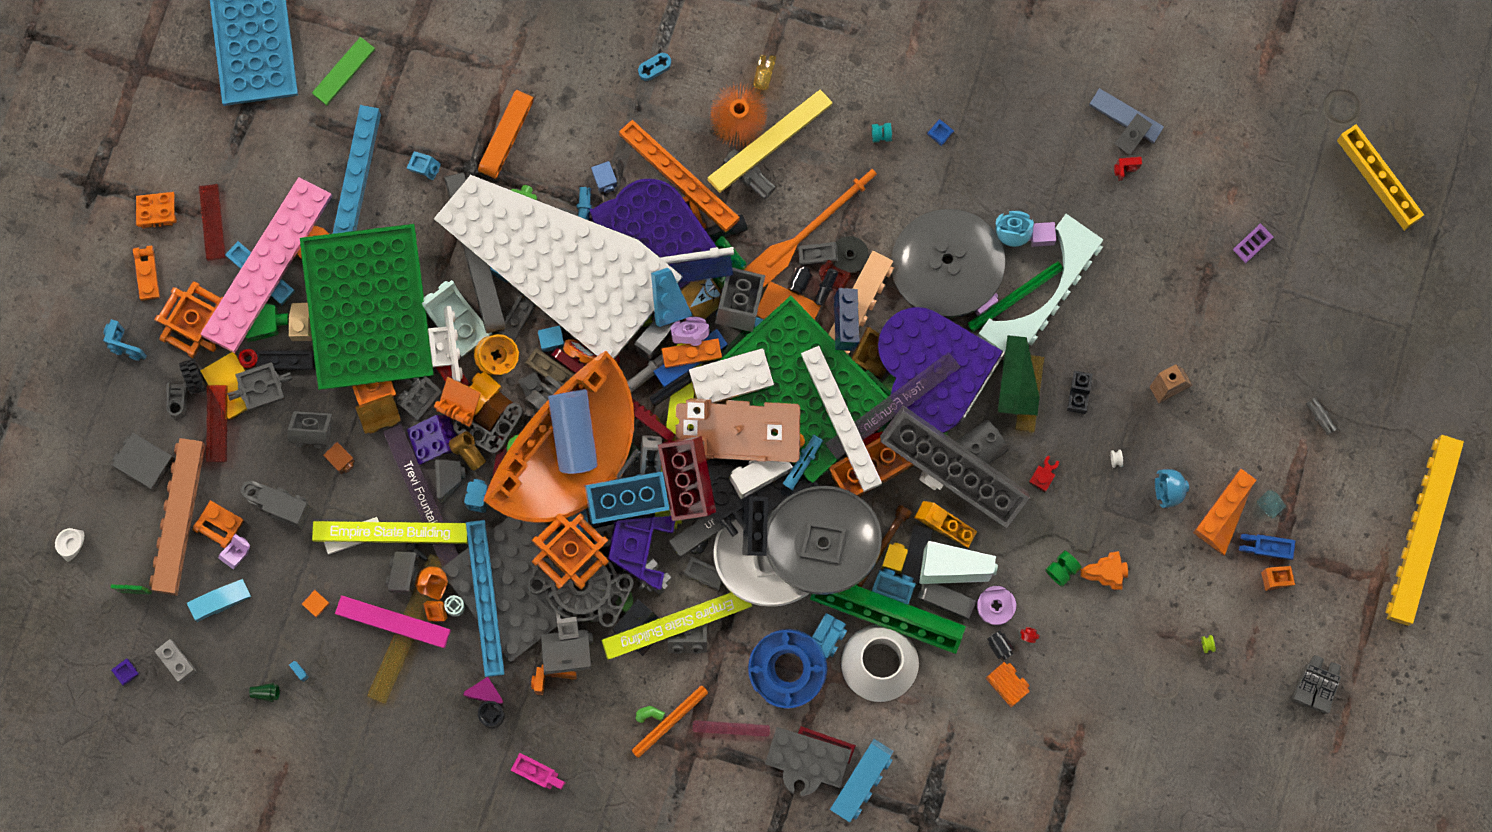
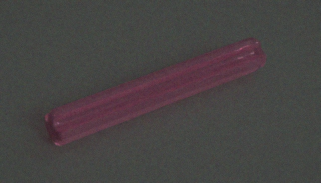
M695 720L693 722V731L768 737L770 726Z

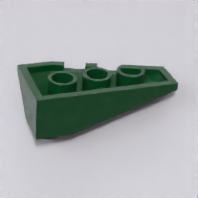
M1007 335L998 412L1038 416L1040 395L1027 337Z

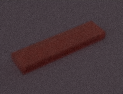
M219 185L199 186L206 260L226 259Z
M207 385L206 462L208 463L227 462V385Z

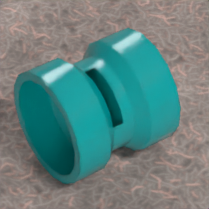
M891 123L871 125L873 143H879L881 140L886 142L892 141Z

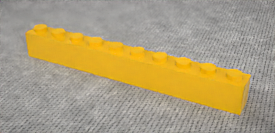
M1441 435L1433 441L1431 450H1434L1433 456L1428 459L1426 468H1429L1427 475H1424L1421 486H1424V488L1417 497L1416 504H1419L1418 509L1414 511L1411 518L1413 527L1407 533V548L1404 547L1401 554L1403 559L1402 566L1399 565L1396 572V577H1398L1397 584H1393L1391 589L1393 598L1386 607L1385 613L1388 614V620L1407 626L1412 625L1414 622L1464 441Z

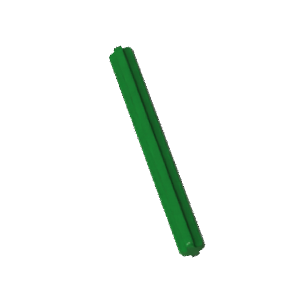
M1057 261L980 316L968 322L969 329L972 332L976 331L986 324L989 319L992 320L1063 271L1062 264Z

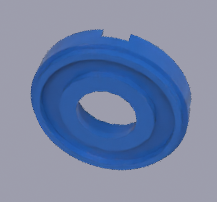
M794 629L777 630L765 636L754 647L748 664L749 678L754 690L769 704L781 708L799 707L812 700L822 689L827 676V661L820 645L808 634ZM792 653L801 659L804 668L803 674L798 680L786 682L776 674L775 664L778 657L782 654Z

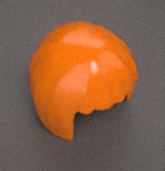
M432 566L422 569L415 579L417 590L421 594L436 600L442 598L448 583L445 572L439 567Z

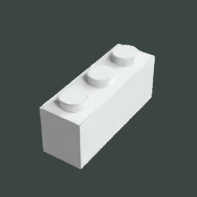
M751 460L748 462V466L744 468L740 466L734 469L729 480L740 499H743L790 473L792 465L790 462Z

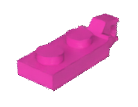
M519 753L511 768L512 772L550 790L552 786L562 790L565 785L564 781L557 778L558 773L555 770Z

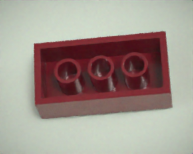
M702 436L666 441L658 444L672 521L704 517L715 513L716 508Z

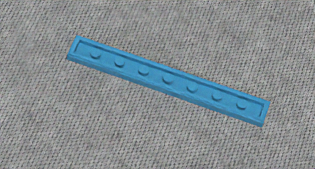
M485 520L466 522L485 677L505 675Z

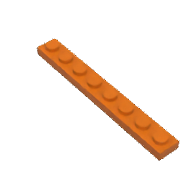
M631 120L619 131V135L725 232L740 220V217L636 122Z

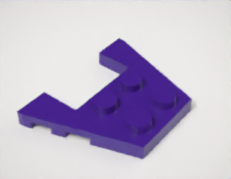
M671 516L615 521L607 559L656 590H661L664 572L647 569L645 566L653 529L672 534L675 521H672Z

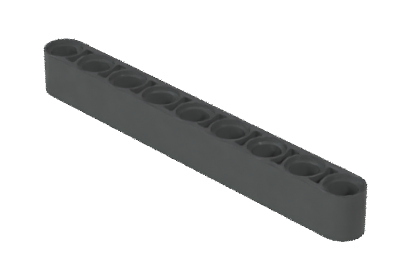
M464 173L445 176L449 199L466 181ZM462 243L486 334L504 330L505 323L490 267Z

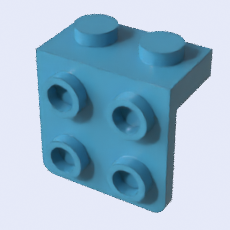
M111 319L110 323L106 324L104 328L105 337L103 340L107 348L111 349L110 352L117 355L125 353L129 355V358L140 361V358L145 360L146 354L142 349L120 342L125 329L118 321Z

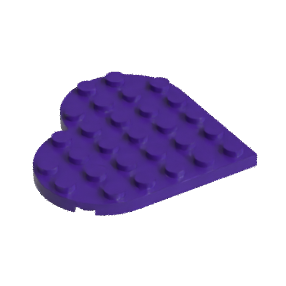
M650 178L634 181L624 187L614 200L611 210L613 230L639 240L659 258L709 251L710 248H716V245L679 192L664 181ZM721 256L719 259L714 260L707 258L668 265L683 277L678 282L679 287L682 288L724 257Z
M920 307L908 308L893 315L882 328L878 342L881 361L886 370L896 378L891 391V400L897 406L896 410H893L894 414L896 415L901 407L905 406L943 433L950 431L961 421L1003 353L1002 350L937 312ZM912 389L917 390L916 395L911 394Z

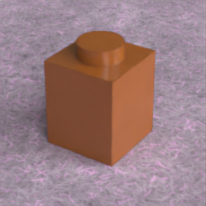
M338 442L323 455L340 474L347 473L354 467L353 463L355 460Z

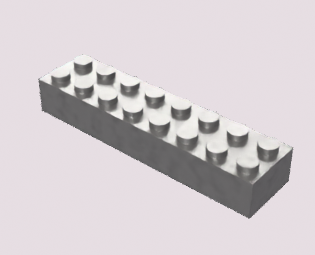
M905 406L901 407L880 435L881 442L1006 528L1030 498L1027 490Z

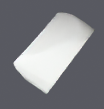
M69 528L63 530L57 536L55 548L67 562L71 561L79 553L84 542V531Z

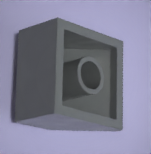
M395 552V555L391 556L389 567L392 568L391 575H387L385 583L389 592L413 595L420 560L417 553Z

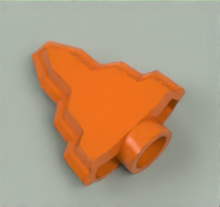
M1119 551L1111 552L1108 557L1100 558L1098 563L1089 564L1080 569V575L1082 578L1090 581H1099L1103 586H1110L1112 590H1123V578H1128L1127 562H1121Z

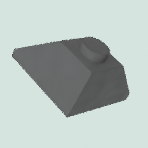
M435 460L437 499L440 504H445L462 485V478H466L465 467H462L459 461Z

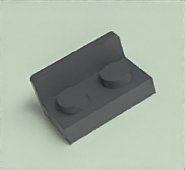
M426 376L414 378L410 383L412 386L399 395V401L396 403L416 420L424 414L442 392Z
M707 623L668 637V653L700 654L707 652Z

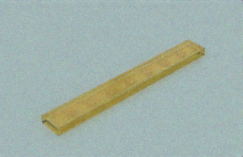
M430 554L424 568L431 566L442 568L448 564V561ZM415 587L403 615L423 621L426 614L423 604L426 601H432V598L421 594ZM394 634L367 695L368 697L386 704L414 639Z

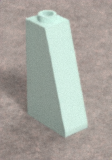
M928 541L924 548L919 583L989 582L992 575H996L997 572L996 556Z

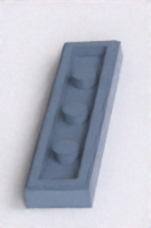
M1100 88L1089 104L1092 108L1126 128L1138 113L1153 124L1143 137L1153 144L1164 128L1161 124Z

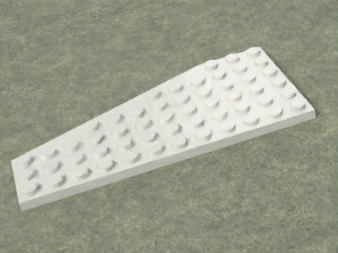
M472 175L468 177L434 218L597 356L607 351L615 359L654 312L651 273L669 268L672 270L677 283L683 278L635 238Z

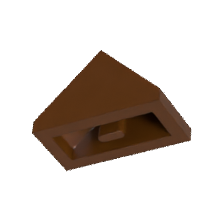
M498 392L485 402L474 421L491 432L506 407L513 402L501 392Z

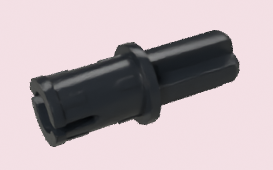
M829 268L822 283H819L820 288L814 302L820 306H825L830 291H833L832 287L838 276V271Z

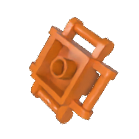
M195 281L192 282L187 292L173 287L170 298L161 313L154 319L161 325L166 326L159 340L164 343L168 342L188 353L187 355L191 358L196 356L200 346L211 352L215 351L216 343L210 340L209 342L205 341V338L201 336V332L223 299V297L220 298L200 287V284ZM197 293L214 302L216 306L212 307L193 295ZM178 297H180L179 302L177 303L176 307L174 308L173 312L167 320L166 318L168 314L170 313ZM172 330L193 341L192 346L171 336Z
M558 513L555 516V520L538 537L535 536L531 540L541 550L532 563L535 566L538 565L556 583L555 586L558 589H561L570 579L578 588L582 589L585 583L602 566H606L609 563L608 559L599 551L609 540L605 536L602 537L584 519L585 517L581 513L572 522H569L562 514ZM578 524L597 542L596 545L576 527ZM560 525H563L565 528L545 545L543 542ZM546 556L565 573L562 578L543 560ZM595 556L597 561L579 578L576 573Z

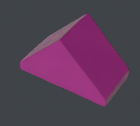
M488 677L464 691V697L485 702L494 701L499 705L504 703Z

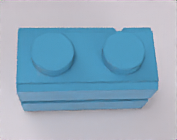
M474 479L473 482H468L464 501L468 510L481 513L486 512L488 504L483 500L488 486L485 484V481Z
M825 613L812 637L822 648L826 660L829 656H834L838 648L835 646L838 639L842 641L847 632L844 629L845 623Z

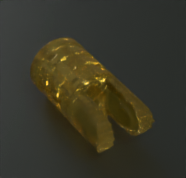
M760 54L752 84L755 88L761 90L769 89L776 56L771 55L765 67L766 56Z

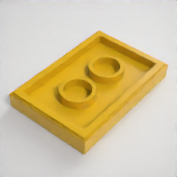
M233 352L201 370L202 375L229 420L247 410L246 404L241 397L230 401L227 394L238 390V381L235 374L245 371Z

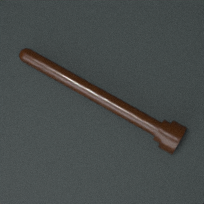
M902 505L897 507L895 511L896 518L882 539L878 560L902 521L905 522L912 514L909 509ZM870 573L857 586L862 587Z

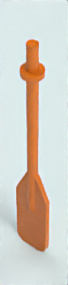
M871 169L860 180L855 178L853 180L854 185L797 236L770 246L744 270L765 275L764 288L788 267L797 245L859 190L861 192L866 190L864 185L875 177L877 173Z

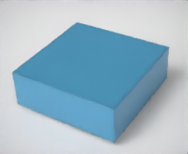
M296 661L289 664L301 681L304 682L308 679L309 676Z

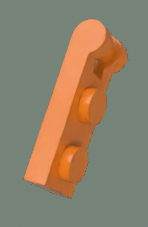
M146 246L144 249L139 247L133 248L140 300L160 298L153 246ZM148 256V261H142L141 257Z

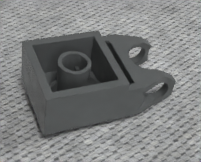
M254 481L244 482L240 490L249 503L262 508L266 515L303 530L312 509L305 498L299 495L292 497L288 491L278 487L275 490ZM256 489V493L253 496H249V492Z

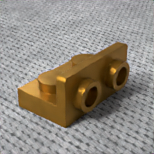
M392 394L355 407L365 434L375 433L380 428L391 427L401 421Z

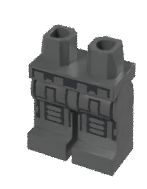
M1314 655L1310 662L1305 665L1291 700L1306 707L1310 706L1311 709L1328 714L1330 713L1331 704L1341 680V676H1339L1341 665L1330 662L1328 670H1324L1321 668L1324 659Z

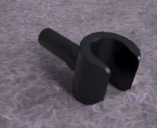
M406 543V548L409 551L417 553L425 562L428 560V557L417 549L419 543Z

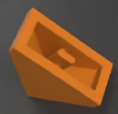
M1291 566L1270 567L1261 572L1265 591L1295 585Z

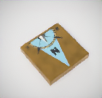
M707 271L680 289L692 313V317L706 319L719 308L722 293Z

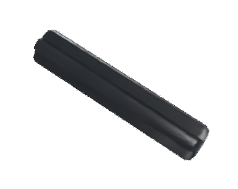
M689 371L650 397L651 403L657 406L691 383L692 379Z

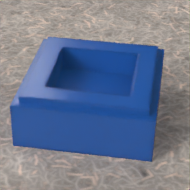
M939 119L927 135L942 146L954 133V130Z

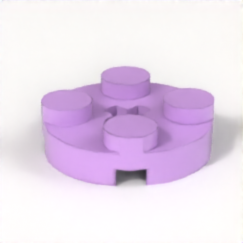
M688 317L686 321L680 322L679 320L671 326V335L673 342L676 344L683 343L697 346L710 333L709 324H706V320L700 317Z
M992 586L981 593L977 601V611L985 623L1002 625L1008 622L1014 615L1016 601L1012 593L1005 588ZM994 601H998V604L1002 605L999 611H995L991 607Z

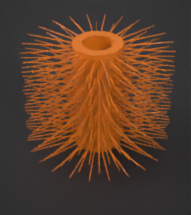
M740 84L739 98L737 87L736 91L732 90L733 92L728 94V99L725 97L723 101L720 100L719 102L717 100L718 103L711 107L716 110V113L715 111L710 112L712 113L710 116L715 115L717 117L711 119L714 120L712 122H720L717 124V127H723L722 129L724 130L719 138L723 135L730 138V144L733 136L735 140L736 131L737 141L738 131L739 141L741 139L747 141L748 139L745 140V138L749 136L747 134L750 131L755 135L754 130L756 128L757 130H764L759 128V125L763 127L761 124H766L761 117L767 118L764 114H760L766 112V110H759L764 108L760 106L762 103L758 104L756 103L757 101H751L752 97L757 96L758 93L752 94L750 97V93H746L748 85L745 93L743 87L741 99Z

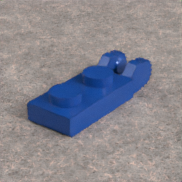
M1241 534L1240 539L1255 541V547L1243 545L1239 546V551L1293 560L1296 540L1258 534L1256 536Z

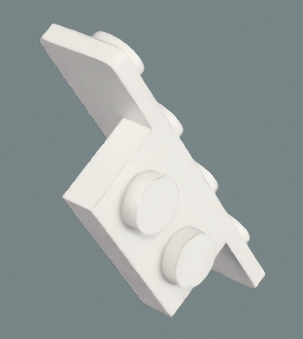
M446 306L444 308L446 327L428 328L432 366L451 365L452 378L460 382V379L463 378L462 368L458 365L460 351L459 348H456L455 342L458 340L457 330L453 327L455 312L454 310L451 311V306Z

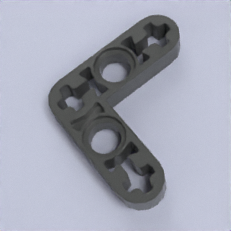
M517 403L509 404L492 432L472 422L471 426L467 427L471 429L470 433L473 437L477 431L484 433L483 439L480 441L475 440V444L491 454L501 453L521 422L524 410ZM512 409H513V410H516V409H517V411L519 412V414H518V415H513V414L511 413V410H512ZM506 417L514 421V423L512 424L508 420H505ZM456 420L454 422V430L458 434L465 432V429L461 430L459 427L462 423ZM503 424L510 426L506 434L500 432V427ZM498 434L499 436L504 438L503 441L500 438L498 440V437L495 435ZM496 441H497V444L499 445V447H498V448H495V447H494L493 450H492L491 443H492V442H493V443H496Z

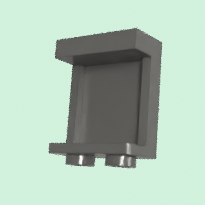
M132 433L131 436L128 435L124 440L122 450L113 457L112 466L142 483L150 490L155 491L175 459L160 448Z

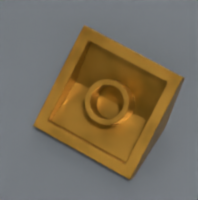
M867 327L852 359L863 371L869 370L875 377L882 379L886 368L881 361L878 350L880 334Z

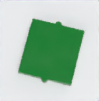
M111 584V589L120 593L152 595V590L143 586Z

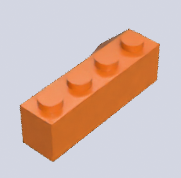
M1240 469L1193 532L1224 556L1256 479Z

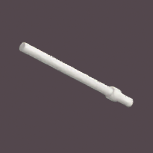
M716 247L710 248L709 251L661 257V259L667 264L707 258L714 260L719 259L721 256L734 255L733 247L723 249Z

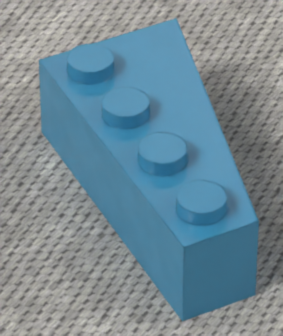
M873 739L830 810L848 822H851L852 818L857 819L862 811L859 808L862 802L867 803L871 797L870 789L873 785L877 787L883 777L880 773L883 768L886 770L889 768L893 761L890 757L894 751Z

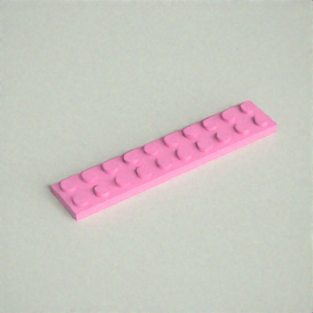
M298 177L201 332L202 337L233 353L237 351L301 248L300 238L309 235L332 198L331 193Z

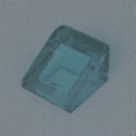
M1268 490L1256 502L1272 519L1286 507L1279 495L1272 490Z

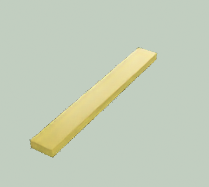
M821 90L817 91L711 174L707 180L721 193L832 106L833 102Z

